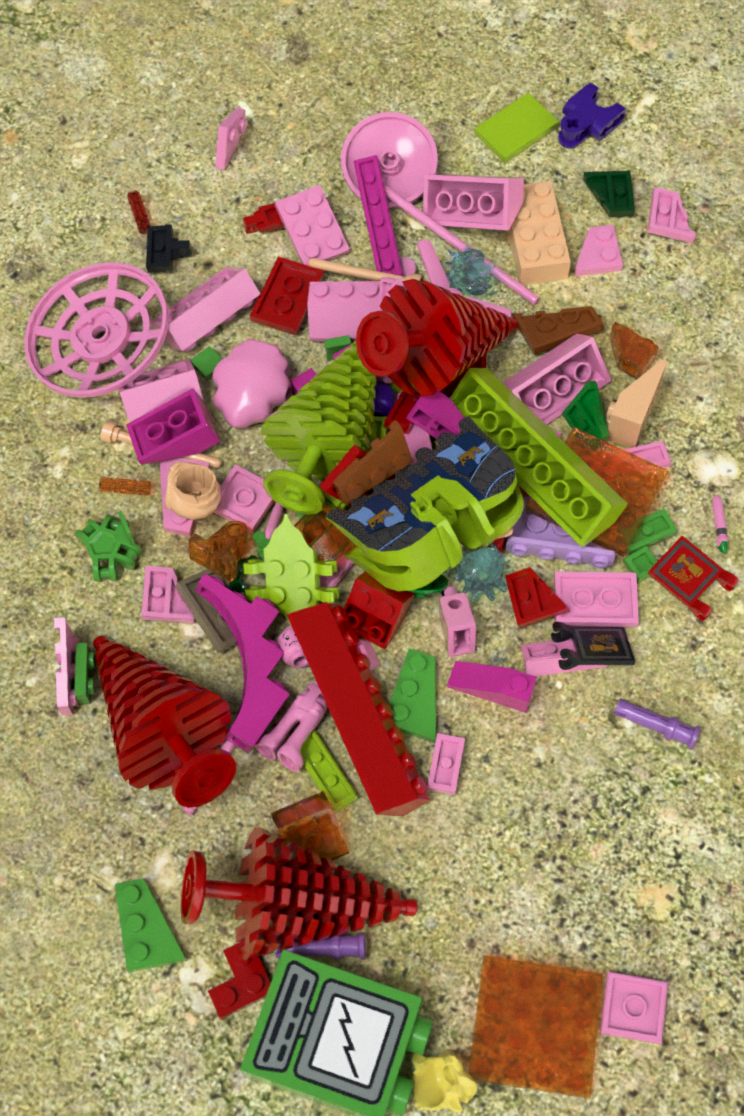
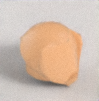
M178 461L169 467L165 495L167 509L173 510L180 517L191 520L206 518L217 510L221 503V486L212 470L192 462Z

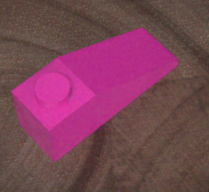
M435 389L437 392L434 395L420 396L406 419L436 439L444 432H449L453 435L459 434L458 424L464 418L452 400L437 389Z
M455 661L447 688L526 713L534 690L536 676L511 668Z

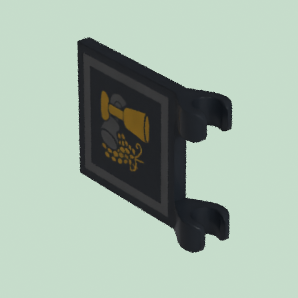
M554 622L552 625L554 631H560L558 633H551L552 641L558 643L572 638L576 651L574 652L570 649H562L560 651L561 658L566 659L558 661L559 667L562 670H569L578 665H635V658L624 627H570L562 622Z

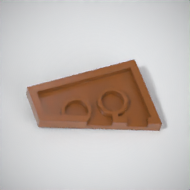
M592 306L561 309L559 313L546 314L545 311H535V315L522 316V313L513 314V317L518 322V330L534 355L559 346L575 334L588 336L603 330V322Z
M396 420L389 426L390 432L381 440L376 438L370 444L372 449L363 458H356L333 481L339 499L345 505L413 462L402 427Z

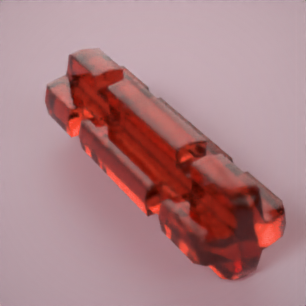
M137 190L129 192L127 197L139 233L145 234L147 233L148 226H151L147 217L148 215L140 192Z

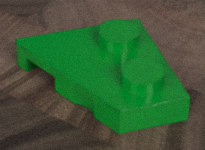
M588 381L561 414L589 454L599 449L609 437L598 385L596 381Z

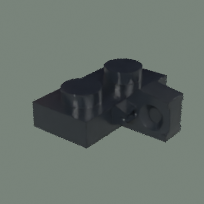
M172 225L148 226L146 269L148 273L172 272L173 260L192 257L190 240L179 241L178 238H173L174 230Z

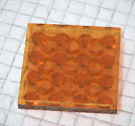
M573 427L564 443L628 503L615 523L591 542L624 557L664 484L669 470ZM531 498L526 508L527 512L561 527Z
M483 955L468 1074L472 1076L474 1081L590 1099L603 974Z

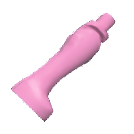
M316 680L313 684L306 686L307 690L297 695L278 725L269 734L260 737L255 744L256 750L262 756L269 760H276L278 757L281 764L293 772H299L303 767L304 761L300 752L301 747L309 734L319 724L328 707ZM297 723H300L299 726L293 732V734L286 741V743L281 747L290 730Z

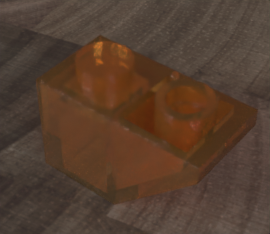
M617 322L612 325L610 342L617 368L637 380L647 372L655 361L659 346L655 345L652 340L634 333L627 326H622Z

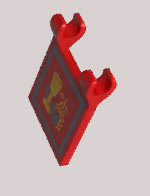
M681 536L648 571V575L686 605L700 621L706 620L712 609L706 603L698 600V598L715 579L729 592L734 589L739 581L734 574L721 568L684 536Z

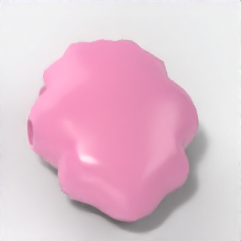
M248 339L244 343L234 346L231 354L216 365L213 371V381L218 389L214 394L213 402L215 407L222 412L227 424L233 428H246L252 424L263 422L273 413L275 407L283 404L290 398L292 384L288 376L291 368L286 358L281 354L279 347L264 341Z

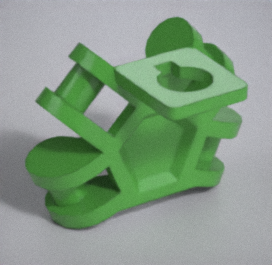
M122 511L117 512L120 521L115 520L114 516L108 514L101 526L94 520L89 519L85 522L87 526L82 531L77 530L74 533L75 537L86 546L93 562L95 582H101L103 578L117 581L116 562L126 569L134 570L136 566L135 558L140 556L142 549L134 542L129 529L130 522L125 520ZM120 547L127 551L125 556L118 553ZM100 560H109V567L101 568Z

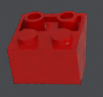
M365 571L355 579L344 607L348 615V624L358 636L386 649L404 620L415 594L408 591H396L386 588Z

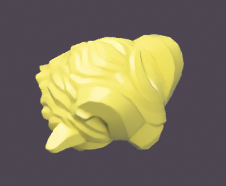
M449 1051L427 1058L415 1053L412 1056L411 1061L416 1068L412 1080H415L412 1101L415 1102L414 1106L419 1108V1110L431 1109L439 1111L442 1108H449L455 1113L462 1112L463 1108L460 1101L468 1103L477 1091V1084L472 1076L465 1071L461 1060Z

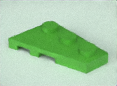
M409 648L389 703L393 712L392 718L402 733L436 743L435 656Z
M144 878L115 884L127 972L132 973L187 961Z

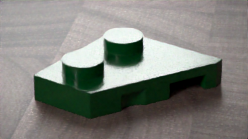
M630 170L584 172V183L609 217L634 216L635 209Z

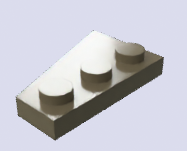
M221 563L178 581L175 586L217 653L237 645L236 640L222 616L212 604L195 590L205 573L210 577H217L224 583L222 576L224 571Z

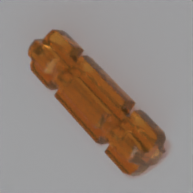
M103 477L99 482V490L101 492L113 491L114 493L134 495L138 493V495L147 496L151 492V482L144 480L137 482V480L120 478L113 480L112 478Z

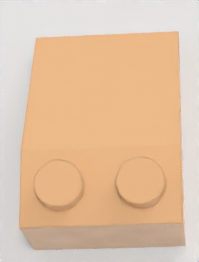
M662 359L619 394L617 402L611 401L606 415V424L609 432V437L606 440L628 448L636 447L660 388L667 364L666 360Z

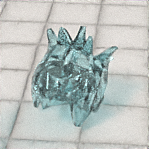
M466 245L465 251L461 253L448 250L452 261L445 262V264L452 267L446 273L449 283L453 282L450 288H455L459 292L475 296L485 294L492 288V285L489 284L491 277L487 276L495 268V265L484 263V255L481 250L471 249Z
M494 543L490 544L491 548H482L467 555L463 554L462 562L457 565L455 580L463 579L465 586L462 593L470 591L472 604L474 599L476 602L479 601L481 591L490 601H494L495 598L493 587L504 593L507 592V584L502 579L505 564L504 558Z

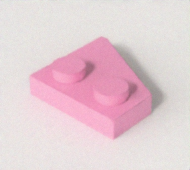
M655 187L651 195L647 232L692 243L696 234L694 231H690L687 223L689 217L686 210L682 207L679 193Z
M614 225L589 227L575 268V277L622 271L623 263Z
M145 567L141 620L194 624L193 614L175 588L178 579L173 568Z

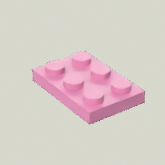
M320 185L275 202V208L301 264L308 265V261L311 258L330 261L349 253L350 248Z
M554 573V593L569 607V612L555 616V622H562L568 626L638 627L636 573Z

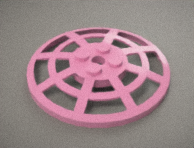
M98 263L70 273L44 294L31 313L24 338L25 354L30 368L45 386L65 396L78 398L96 397L124 387L149 367L163 346L169 325V309L165 295L149 274L137 267L124 263ZM109 275L107 289L91 292L80 299L71 289L88 279ZM119 275L135 278L146 284L149 289L139 299L130 292L118 289ZM64 295L71 305L60 316L55 328L40 326L49 308L59 297ZM156 295L162 308V325L159 329L150 330V317L146 306ZM106 298L105 306L89 311L85 307L90 302ZM116 298L127 300L134 306L123 315L115 308ZM77 312L80 318L76 321L72 331L63 330L68 320ZM141 313L143 331L131 332L129 322ZM106 331L102 338L96 339L98 333ZM37 336L51 338V352L55 363L42 369L36 355ZM157 339L147 357L139 366L133 369L131 365L141 355L147 341ZM60 340L71 341L74 352L62 358ZM140 342L135 352L126 360L121 353L128 343ZM80 359L90 363L86 374L76 372L68 366ZM114 360L118 365L113 370L97 374L101 363ZM62 370L66 375L80 380L82 383L78 391L59 387L47 376ZM121 372L125 374V377L112 384L89 390L93 381L105 380Z

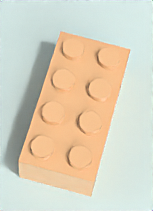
M552 182L524 184L523 204L510 230H507L518 282L522 285L568 279L571 261Z

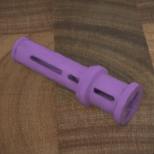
M620 698L614 712L616 716L663 734V737L666 738L665 740L670 741L673 739L685 744L690 750L693 749L701 726L693 727L679 721V718L676 716L668 718L632 704Z
M360 932L359 935L332 936L321 941H314L312 939L309 944L302 946L294 943V946L286 951L303 957L332 956V959L340 960L341 957H360L361 960H365V932ZM280 945L275 950L277 951L275 953L276 958H280L282 951L279 950Z

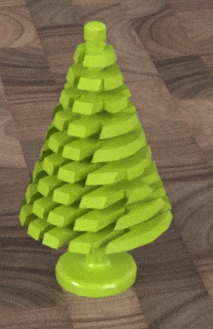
M356 341L346 348L330 365L323 368L319 372L321 374H317L299 389L296 395H292L277 408V411L263 421L265 423L261 426L262 435H268L264 439L268 448H274L272 452L280 460H289L286 465L295 470V472L284 469L272 470L263 480V488L266 493L286 509L307 515L319 513L324 506L325 497L321 489L310 480L312 474L315 473L312 478L324 481L354 444L367 452L371 450L376 375L370 373L363 366L357 354Z

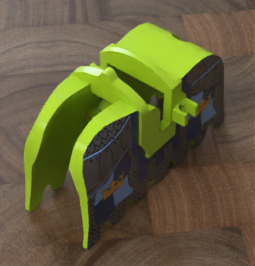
M469 416L464 417L459 422V434L453 435L449 432H444L437 437L439 445L437 449L431 450L427 447L418 449L415 454L416 464L407 465L395 473L394 479H385L380 484L374 486V491L371 495L366 496L362 494L350 502V510L343 511L335 508L330 510L325 516L327 520L355 544L343 549L342 555L366 571L386 588L396 591H410L426 586L449 567L452 569L462 562L463 553L460 543L468 549H476L480 546L487 547L493 543V540L506 533L522 514L525 502L519 486L516 485L517 476L513 462Z

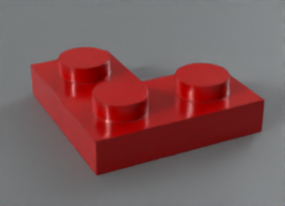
M239 942L223 950L235 978L208 990L220 1020L265 999L271 984L258 955L249 960L240 958L237 950L244 947L245 942Z

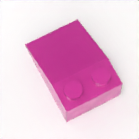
M194 388L126 424L138 462L141 465L198 454L221 442L208 407Z

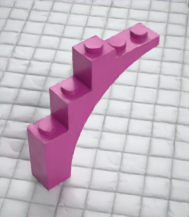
M205 573L198 582L195 591L212 604L225 620L236 640L242 659L244 678L242 701L236 720L225 739L249 754L290 694L285 691L286 689L281 683L268 679L284 654V651L279 649L280 646L275 641L263 638L275 621L279 611L275 609V605L267 599H261L258 596L255 597L251 604L248 603L242 594L232 592L224 586L220 579L214 576L210 577Z

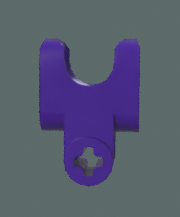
M589 83L573 95L564 105L562 113L565 116L561 119L558 142L565 148H575L590 135L596 140L601 141L623 122L627 109L620 103H615L610 107L596 105L599 87Z

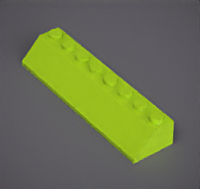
M487 368L468 369L450 396V399L463 417L469 416L511 459L516 471L517 484L581 547L586 546L612 526L628 503Z

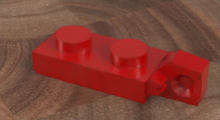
M275 203L258 207V211L253 212V215L243 217V226L246 234L258 231L263 233L284 228L275 208Z

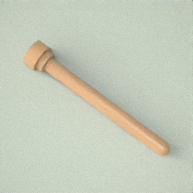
M311 258L308 261L309 266L317 269L373 281H381L382 277L404 279V281L416 279L424 284L422 281L424 276L415 273L404 277Z
M109 421L104 423L100 436L101 441L110 444L113 442L117 443L118 441L132 444L128 432L122 431V428L118 427L116 423ZM202 453L180 457L207 462L213 468H220L222 465V461L219 458Z

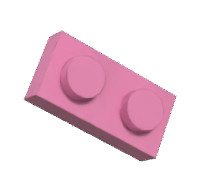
M437 733L427 785L429 791L455 795L465 738Z

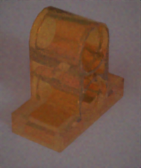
M230 521L207 540L194 534L188 539L190 559L232 582L238 576L237 560L248 551V530L246 524L241 521Z

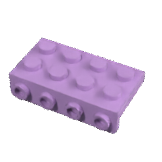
M522 496L525 502L524 509L518 521L512 526L513 534L507 538L506 552H511L516 556L534 555L544 560L562 559L571 564H578L580 562L590 563L599 568L612 567L615 559L618 519L590 543L581 547L532 497Z

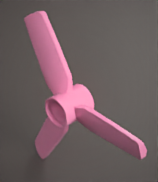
M426 239L419 241L417 247L430 283L462 296L457 289L450 288L447 276L431 241ZM465 297L482 304L485 308L495 309L511 317V310L472 297Z

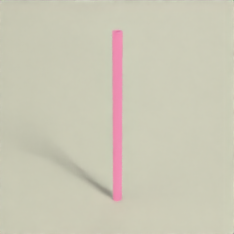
M388 186L384 187L386 198L532 305L537 304L540 297Z

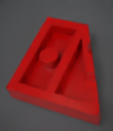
M531 567L505 575L516 622L520 628L569 612V607Z

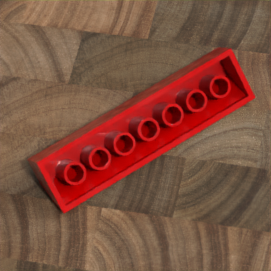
M325 602L288 614L289 622L376 815L405 816L430 801L427 794V784L419 776L415 768L416 761L413 755L407 751L403 742L404 735L394 723L392 709L381 695L380 683L373 677L369 669L370 662L360 650L358 645L359 638L350 628L347 621L348 615L344 608L340 605Z

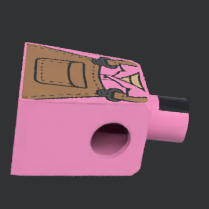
M447 587L441 591L442 597L439 598V617L448 657L474 653L476 625L466 593H458L455 587Z

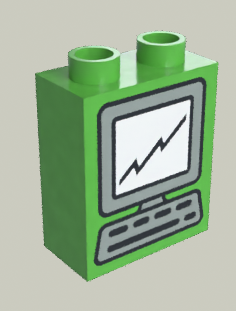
M283 950L240 1071L249 1079L352 1116H387L388 1112L397 1116H404L415 1080L401 1076L400 1072L407 1051L423 1056L434 1020L419 1015L422 1007L421 997Z

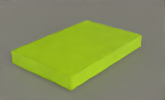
M528 92L475 127L474 134L506 163L558 128L559 121Z

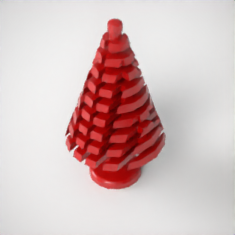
M410 279L402 281L407 290L403 286L395 285L388 291L391 297L384 296L380 304L382 311L370 312L361 320L356 334L357 354L363 366L370 373L379 377L387 376L400 390L414 395L416 391L409 382L410 380L421 397L430 396L437 392L435 389L439 392L480 360L481 357L485 356L488 351H491L494 346L507 338L511 332H514L518 327L517 320L495 309L485 308L478 302L459 294L451 293L450 290L428 281L422 280L424 282L422 284L419 280Z
M100 635L96 637L93 641V646L97 650L96 661L99 667L98 671L104 692L118 766L124 781L129 780V785L138 789L149 784V790L172 785V795L179 805L187 808L200 807L221 795L231 784L236 774L237 765L229 752L220 748L212 749L224 742L229 731L228 728L224 727L231 723V712L227 711L230 709L227 702L216 693L193 683V681L159 665L157 662L148 660L139 653H134L116 641H110L107 636Z
M254 827L244 848L251 849V853L241 860L239 876L249 875L245 880L240 883L207 880L206 859L200 851H190L182 880L180 908L181 919L184 924H195L201 915L204 898L241 901L235 905V920L246 919V922L235 928L236 942H245V946L237 950L240 958L244 960L253 959L258 953L261 955L272 954L279 945V950L283 951L291 949L294 943L302 946L309 944L312 939L314 941H321L327 939L330 935L334 937L344 935L350 927L348 924H351L350 932H356L364 928V920L368 927L371 928L379 926L382 919H384L385 923L394 922L398 919L399 914L413 917L418 910V903L415 899H401L400 893L392 888H388L385 892L383 884L375 880L369 883L366 881V876L360 873H355L353 879H351V869L343 865H338L337 867L335 862L328 858L320 859L317 853L308 849L305 851L299 849V845L294 842H288L286 846L282 845V842L286 840L285 838L271 835L269 831L261 827Z

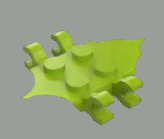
M287 514L284 515L281 525L272 533L267 547L263 549L264 560L249 559L248 563H243L244 574L265 573L266 586L252 585L250 589L245 590L247 601H253L256 596L261 599H267L287 619V615L291 612L318 605L320 601L332 603L335 602V599L339 598L338 587H321L320 575L332 576L333 572H337V561H318L316 551L307 545L302 533L291 524Z

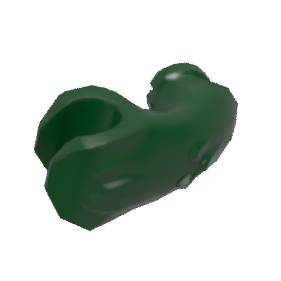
M256 556L241 557L236 562L230 574L229 590L239 593L244 592L245 594V590L248 588L242 582L243 577L246 575L244 574L243 563H248L249 559H257Z

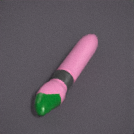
M714 495L712 507L717 534V547L721 553L726 554L729 539L727 537L723 503L719 495Z

